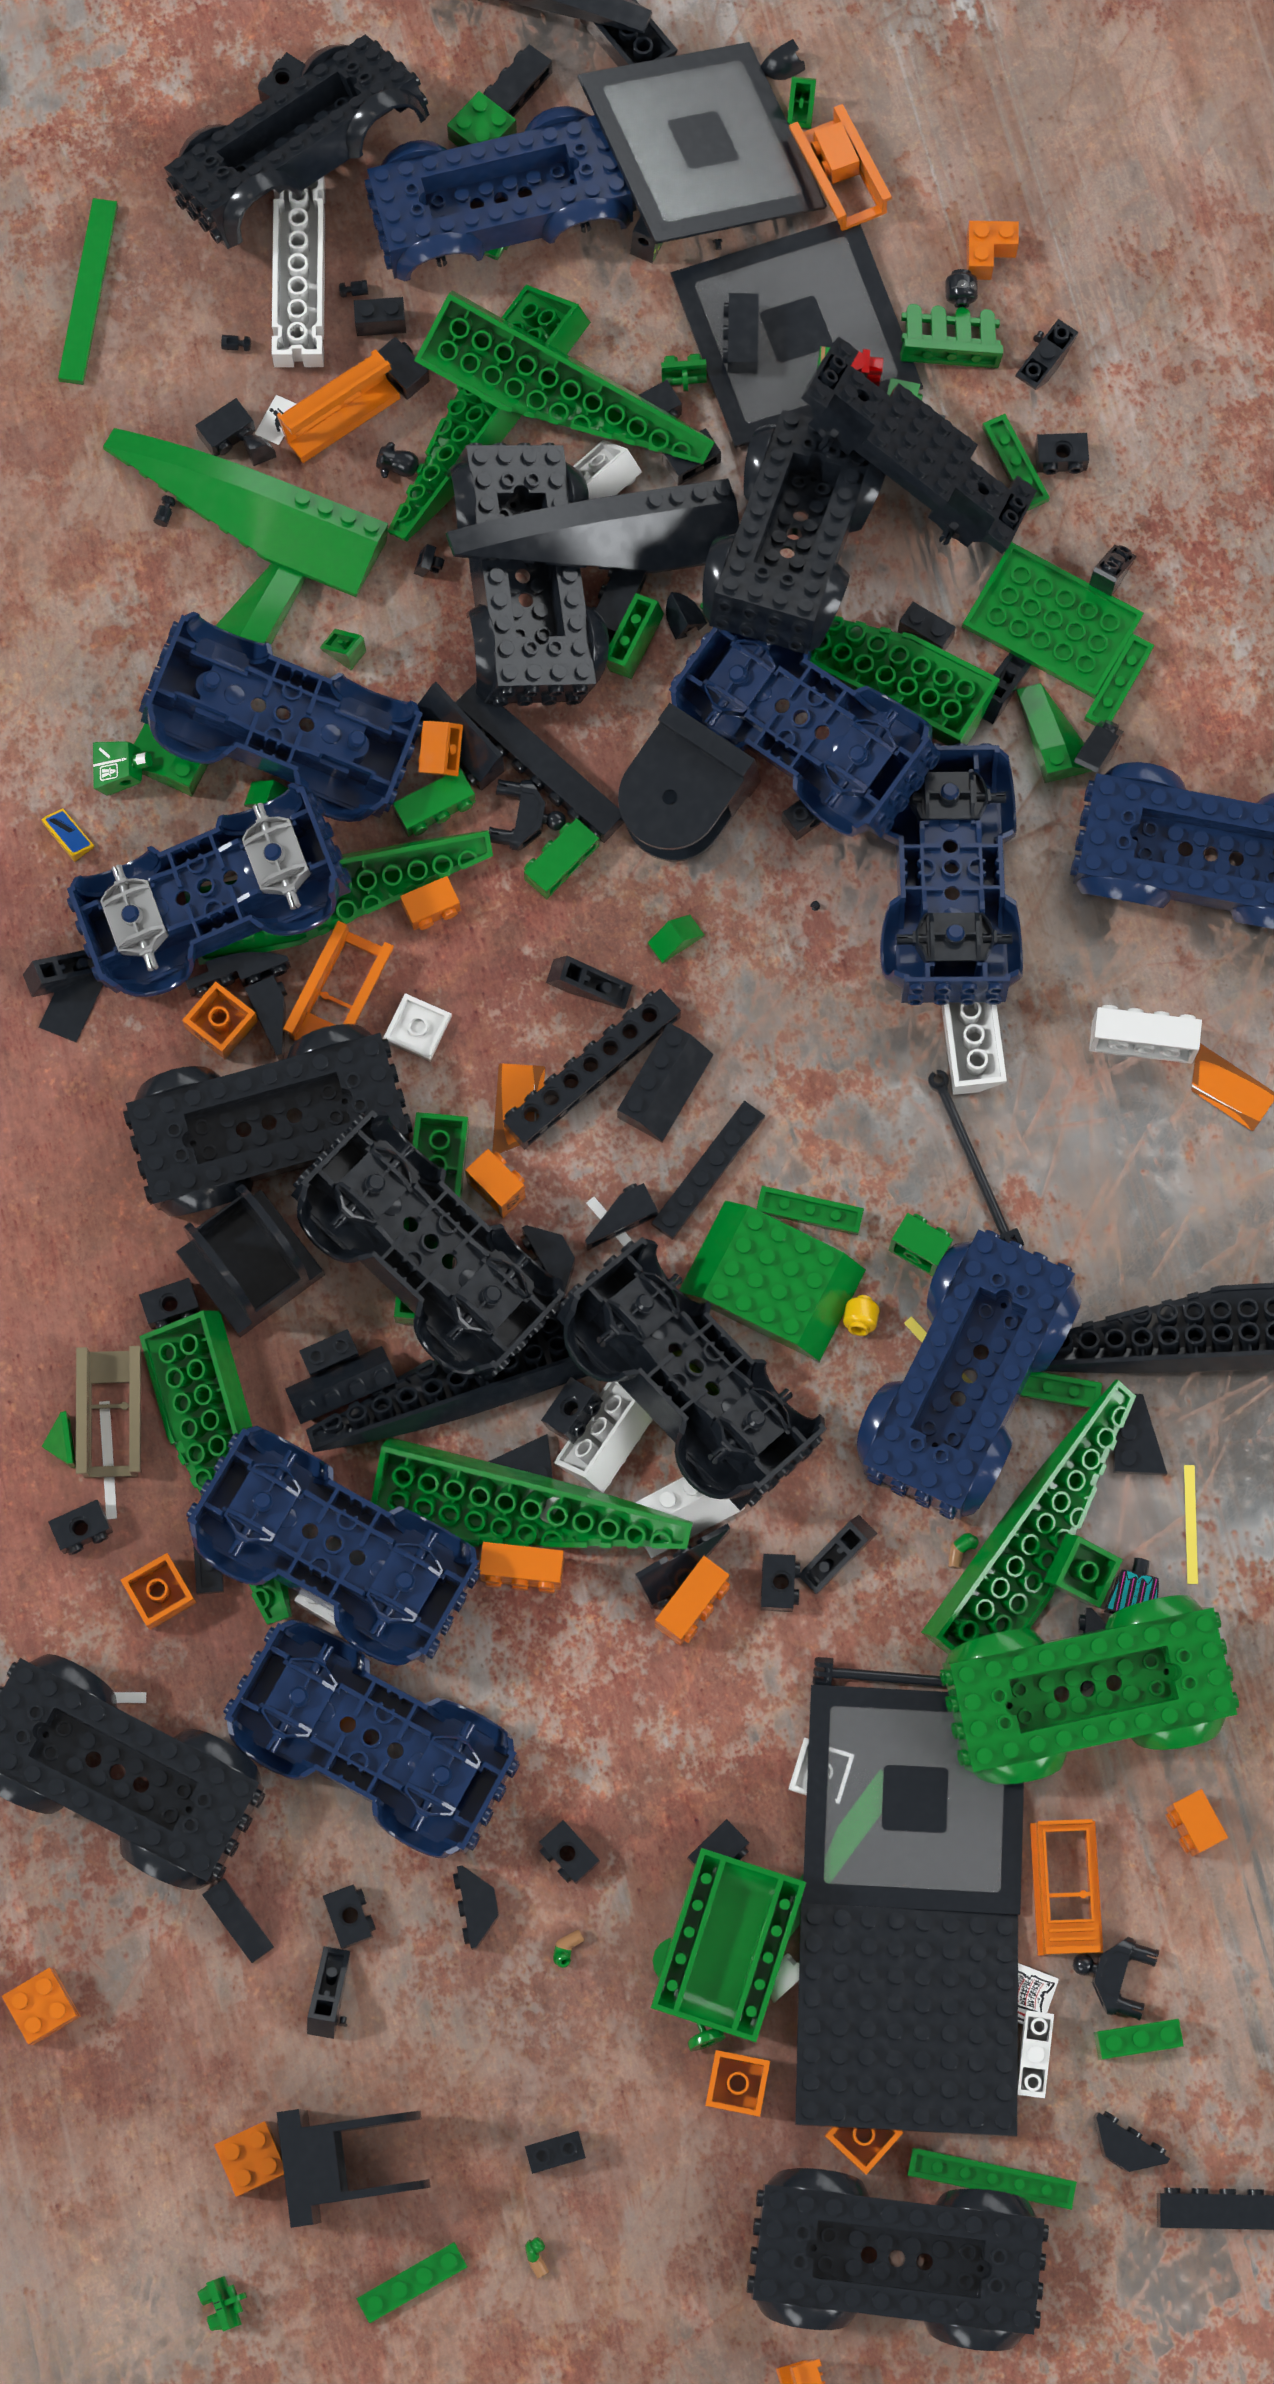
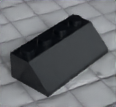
M650 18L645 34L580 19V22L618 67L672 57L678 51L652 18Z
M437 682L433 683L417 704L419 712H422L420 721L450 722L463 725L459 767L464 771V776L468 783L473 787L476 785L482 791L504 773L503 754Z
M668 1023L617 1109V1118L663 1143L714 1054L691 1034Z

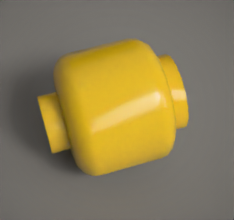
M859 1295L856 1298L850 1299L846 1304L843 1317L845 1327L851 1334L856 1336H866L868 1333L873 1332L878 1323L879 1306L871 1297L866 1295Z

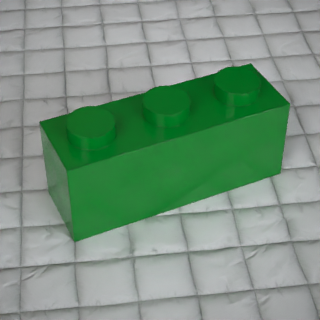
M635 593L609 645L606 666L610 672L629 679L633 678L664 616V612L657 600Z
M459 769L458 776H444L394 802L393 810L407 836L409 837L413 834L417 836L424 833L429 826L436 822L437 824L444 823L451 817L450 815L458 811L465 812L469 810L473 803L476 802L475 793L462 770Z
M577 818L572 823H566L559 831L560 835L554 842L552 840L548 841L541 850L543 853L537 859L532 858L524 867V880L546 900L599 847V838Z
M1179 2019L1094 2032L1098 2060L1184 2047Z

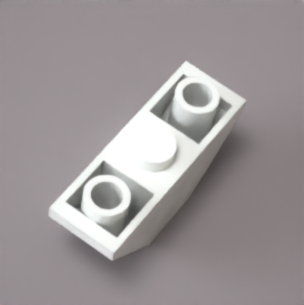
M1026 2010L1018 2056V2095L1045 2098L1054 2014Z

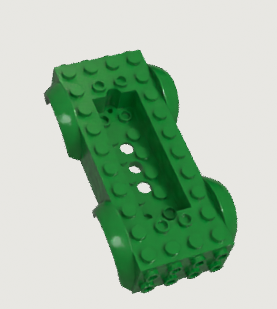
M1174 1595L1144 1601L1123 1608L1110 1615L1105 1629L1044 1642L1032 1629H1015L985 1635L957 1646L950 1651L945 1663H942L943 1669L939 1672L942 1685H947L949 1696L945 1697L947 1710L949 1713L952 1712L955 1723H951L954 1739L959 1740L960 1750H957L959 1765L964 1766L965 1770L970 1771L977 1778L988 1783L1018 1784L1042 1779L1056 1773L1064 1765L1068 1751L1131 1738L1138 1746L1153 1750L1185 1748L1213 1739L1220 1733L1226 1717L1237 1715L1236 1708H1239L1238 1696L1236 1692H1232L1230 1681H1233L1232 1669L1230 1665H1226L1224 1656L1227 1654L1226 1642L1224 1638H1220L1218 1629L1221 1628L1219 1613L1214 1611V1607H1201L1191 1596ZM1111 1675H1117L1121 1679V1687L1117 1691H1111L1107 1688L1106 1680ZM1084 1681H1090L1094 1686L1093 1693L1088 1697L1080 1692V1686ZM1063 1686L1068 1689L1069 1698L1065 1702H1058L1054 1698V1691L1057 1687Z

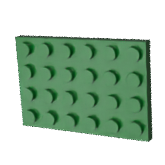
M1011 542L964 620L962 628L1095 699L1129 638L1140 623L1144 612L1114 596L1105 594L1089 585L1086 581Z

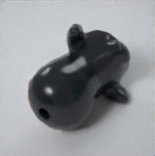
M389 442L386 446L381 447L376 462V467L380 469L383 478L388 477L389 471H393L403 477H411L416 473L419 466V460L415 453L395 450L393 442Z

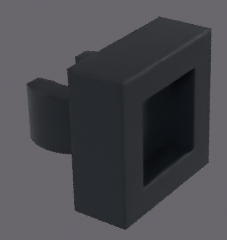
M427 544L420 551L414 574L424 577L429 571L438 574L439 569L442 570L445 560L434 556L437 547Z

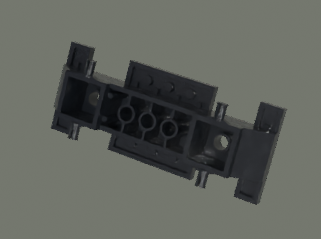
M838 336L826 356L822 359L801 397L811 407L812 418L808 425L823 438L819 444V449L821 450L824 447L822 452H828L831 445L847 455L852 450H855L931 509L928 518L935 522L943 531L939 538V542L943 541V545H948L951 538L958 540L966 547L972 542H987L1003 554L1009 548L1037 490L1018 475L1011 482L1009 488H1007L982 466L971 460L978 444L957 429L950 421L934 411L931 406L925 404L900 383L895 386L889 396L882 388L876 386L864 374L853 368L851 364L859 351Z

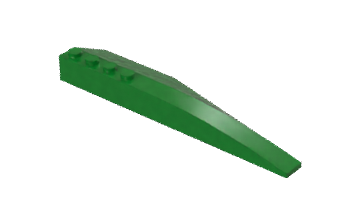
M527 284L501 317L565 354L569 353L591 323L579 304ZM457 385V395L454 400L450 399L447 406L448 413L445 418L440 420L425 451L427 457L424 463L419 464L416 470L418 476L414 484L409 485L406 491L408 497L405 503L400 504L387 532L407 542L454 496L451 476L447 477V470L455 464L466 445L471 443H481L482 445L501 443L520 419L521 414L501 410Z
M453 290L444 301L414 360L507 412H514L533 419L536 418L548 423L570 427L574 430L618 440L656 452L659 451L700 464L704 463L715 443L711 438L651 402Z
M117 428L112 430L103 445L105 451L125 465L136 468L141 476L146 479L149 477L158 484L160 489L166 493L169 491L176 496V500L208 522L212 521L217 524L219 529L225 534L230 533L236 537L241 545L256 551L257 556L263 560L356 597L387 542L388 523L229 460L186 446Z
M271 563L216 626L237 636L260 643L267 642L272 645L307 577ZM144 724L134 745L141 749V753L149 752L151 754L152 766L142 768V774L192 797L209 763H194L169 753L154 739L150 726Z
M701 603V605H700V609H702V610H703V603ZM835 616L820 647L811 651L810 662L854 691L863 686H869L899 702L926 720L932 726V738L947 746L957 743L968 745L1000 682V679L913 634L906 632L901 634L885 627L876 628L860 621L855 623L844 620L843 617Z
M484 830L342 854L343 859L340 860L343 868L347 869L352 882L348 883L351 892L338 897L335 911L323 924L310 931L290 936L273 935L262 930L198 958L199 965L230 954L268 952L299 946L319 935L322 936L334 929L338 921L345 924L350 923L362 915L369 914L401 899L400 896L443 877H449L461 869L464 870L492 857L493 852L489 831ZM238 875L224 877V883L227 885L234 884L237 881ZM210 881L204 882L200 887V892L208 893L212 888V883ZM184 891L186 903H189L190 894Z
M203 1310L139 1336L167 1438L171 1445H175L181 1464L186 1466L192 1477L190 1481L194 1488H198L199 1492L207 1479L212 1481L216 1472L214 1467L221 1456H227L229 1451L228 1444L235 1433L240 1434L243 1428L247 1430L253 1427L220 1311ZM274 1578L262 1585H249L253 1592L251 1595L267 1625L292 1617L288 1586Z
M1116 1379L1037 1471L921 1631L923 1635L948 1655L957 1646L985 1635L1015 1629H1030L1051 1600L1055 1589L1043 1581L1066 1533L1075 1535L1077 1529L1082 1527L1097 1491V1487H1095L1100 1475L1103 1476L1107 1467L1105 1462L1110 1450H1114L1118 1431L1120 1428H1123L1136 1398V1395L1119 1380Z
M391 1437L381 1446L371 1498L372 1503L388 1512L399 1506L409 1509L453 1533L472 1546L483 1545V1542L527 1547L530 1545L587 1548L588 1546L612 1548V1546H624L627 1548L687 1549L693 1522L592 1489ZM552 1497L560 1498L555 1500L547 1511L546 1517L549 1523L543 1521L540 1515L546 1507L547 1499ZM558 1508L556 1513L553 1515V1509Z

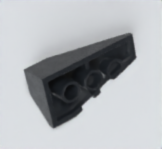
M728 1523L698 1539L695 1542L697 1545L693 1547L688 1545L687 1549H679L672 1555L673 1559L668 1560L665 1556L635 1574V1582L651 1609L655 1606L661 1609L667 1605L702 1557H708L730 1532Z

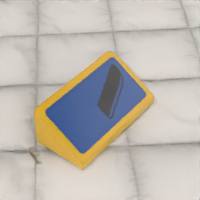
M63 808L41 819L46 829L74 862L95 847Z

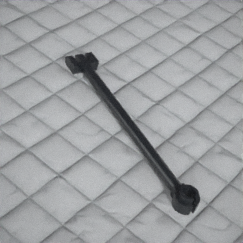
M936 1070L937 1076H941L944 1079L942 1083H936L933 1080L936 1074L932 1072L928 1077L929 1087L940 1096L998 1229L999 1239L1009 1243L1011 1239L1015 1238L1017 1243L1024 1246L1018 1228L1009 1231L948 1091L949 1077L947 1073L942 1070Z
M816 1657L814 1660V1665L816 1666L813 1670L815 1676H813L812 1683L814 1685L831 1686L832 1678L947 1687V1685H942L940 1676L833 1667V1658Z

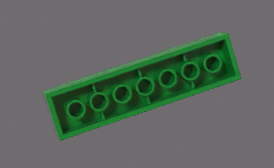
M416 1112L412 1145L431 1162L446 1171L444 1183L462 1199L469 1134L468 1117ZM408 1217L404 1219L405 1230L408 1232L417 1230L418 1223L414 1218ZM426 1236L424 1238V1244L427 1248L435 1249L437 1247V1241L434 1237ZM450 1254L444 1255L442 1257V1265L447 1269H453L455 1257ZM396 1296L395 1323L414 1325L415 1313Z

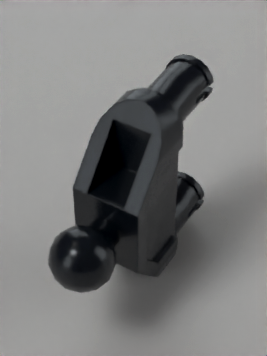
M498 779L496 795L516 797L520 803L515 828L505 830L489 827L491 843L508 845L510 849L519 851L542 834L543 824H547L554 831L561 830L566 824V817L560 811H552L549 814H545V801L532 781L524 779L520 783Z
M1127 1937L1098 1957L1097 1963L1093 1961L1091 1956L1079 1954L1074 1958L1072 1966L1079 1975L1094 1974L1091 1983L1106 2014L1112 2016L1119 2013L1140 2021L1143 2013L1132 2010V2008L1142 2011L1144 2010L1145 2003L1121 1997L1120 1990L1128 1961L1130 1962L1132 1959L1155 1967L1157 1959L1147 1955L1156 1958L1159 1955V1950L1136 1944L1134 1938Z

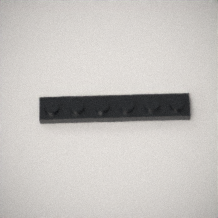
M744 1100L652 1221L651 1225L673 1240L765 1119V1115Z

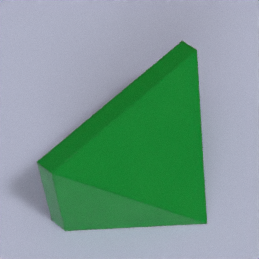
M66 1411L60 1412L42 1447L70 1468H76L70 1416Z

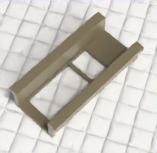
M129 1346V1351L90 1352L87 1347H77L76 1474H82L85 1478L138 1477V1473H141V1347ZM129 1383V1404L122 1402L121 1404L92 1405V1384ZM122 1408L127 1410L129 1408V1466L92 1467V1409Z

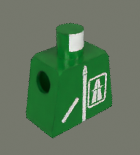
M93 742V786L95 790L106 796L140 784L142 781V768L152 766L151 754L149 752L141 753V749L130 742Z

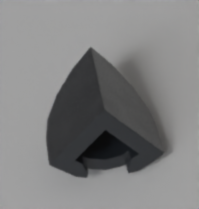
M794 39L781 45L765 58L761 64L765 76L774 80H786L805 70L804 61H801L796 55V51L799 48Z
M256 435L243 436L244 446L253 466L276 458L274 448L266 439Z
M670 593L666 604V619L676 640L687 637L685 632L695 627L699 631L707 624L703 613L693 600L681 593Z

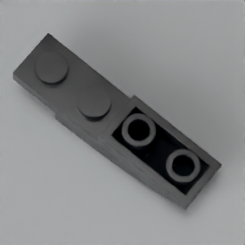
M267 952L236 953L206 961L208 972L190 978L185 983L191 997L195 995L201 997L215 981L221 986L227 987L240 978L242 986L245 987L272 975L274 977L281 976L291 966L288 957L281 954Z

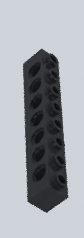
M661 988L655 993L653 991L649 992L642 999V1004L636 1009L634 1007L630 1008L622 1016L623 1020L616 1026L612 1024L602 1033L604 1036L597 1042L593 1040L583 1049L584 1053L577 1059L572 1057L563 1066V1071L558 1075L554 1073L545 1080L543 1088L538 1092L536 1090L530 1092L525 1097L524 1104L519 1108L516 1106L511 1108L504 1117L506 1119L503 1120L504 1128L524 1150L659 1037L668 1023L674 1024L681 1018V1010ZM647 1013H652L656 1016V1019L653 1022H646L642 1017ZM631 1029L637 1035L632 1039L624 1037L623 1033ZM607 1046H614L618 1051L614 1055H607L603 1050ZM589 1062H593L598 1068L593 1072H589L584 1069V1066ZM568 1079H575L578 1085L575 1088H567L564 1083ZM550 1095H554L559 1099L554 1105H549L544 1100ZM529 1112H535L539 1115V1118L536 1121L530 1122L525 1119V1115Z

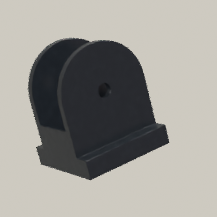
M669 703L658 718V726L624 773L619 786L618 804L628 832L640 849L654 858L679 862L703 854L716 842L746 797L750 798L761 779L753 757Z
M243 1184L235 1189L238 1196L237 1199L200 1226L195 1228L190 1222L183 1228L190 1242L176 1251L179 1258L240 1338L325 1276L322 1268L263 1191L259 1190L252 1195Z
M295 2109L277 2112L290 2227L322 2223L320 2204L431 2188L430 2179L353 2191L348 2190L341 2132L421 2120V2111L389 2114L310 2126L308 2110Z

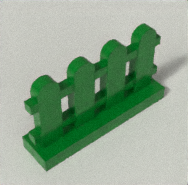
M910 304L906 312H902L901 321H906V333L902 334L901 361L999 368L1003 356V345H1001V340H996L995 328H999L1000 319H995L993 311L984 309L981 311L979 318H973L967 308L960 307L956 310L955 316H946L945 308L937 305L932 308L930 314H922V309L919 305ZM922 323H930L931 335L922 334ZM947 325H955V337L947 336ZM971 326L979 327L980 339L971 338Z

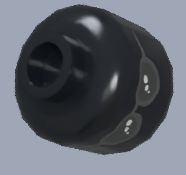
M957 269L952 271L951 275L946 278V299L949 303L954 304L956 308H967L969 304L976 301L978 298L977 277L971 274L970 270Z

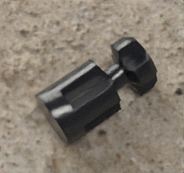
M367 280L353 281L347 287L345 283H340V296L342 298L347 297V293L350 292L352 296L369 295Z
M222 334V350H238L239 346H241L244 351H250V337L245 336L244 340H240L239 336Z
M164 495L161 499L164 505H159L153 521L159 526L167 527L172 515L170 507H175L176 502L173 497Z

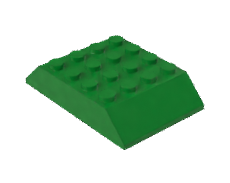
M725 1201L679 1291L698 1303H706L708 1301L711 1304L712 1310L820 1362L844 1315L846 1304L852 1299L866 1269L844 1252L753 1207Z
M701 1848L662 1965L651 2008L756 2042L806 1882Z

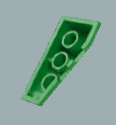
M1039 683L1016 689L1044 783L1092 772V770L1074 762L1085 743L1043 685Z

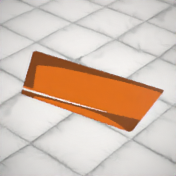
M1200 1043L1199 1051L1195 1057L1191 1091L1251 1131H1254L1274 1102V1091Z
M499 1064L493 1154L495 1152L501 1154L520 1146L504 1128L503 1120L506 1119L504 1116L511 1108L515 1106L519 1108L524 1104V1099L533 1090L538 1092L544 1087L545 1066ZM529 1112L525 1115V1119L530 1122L536 1121L539 1118V1115L535 1112Z

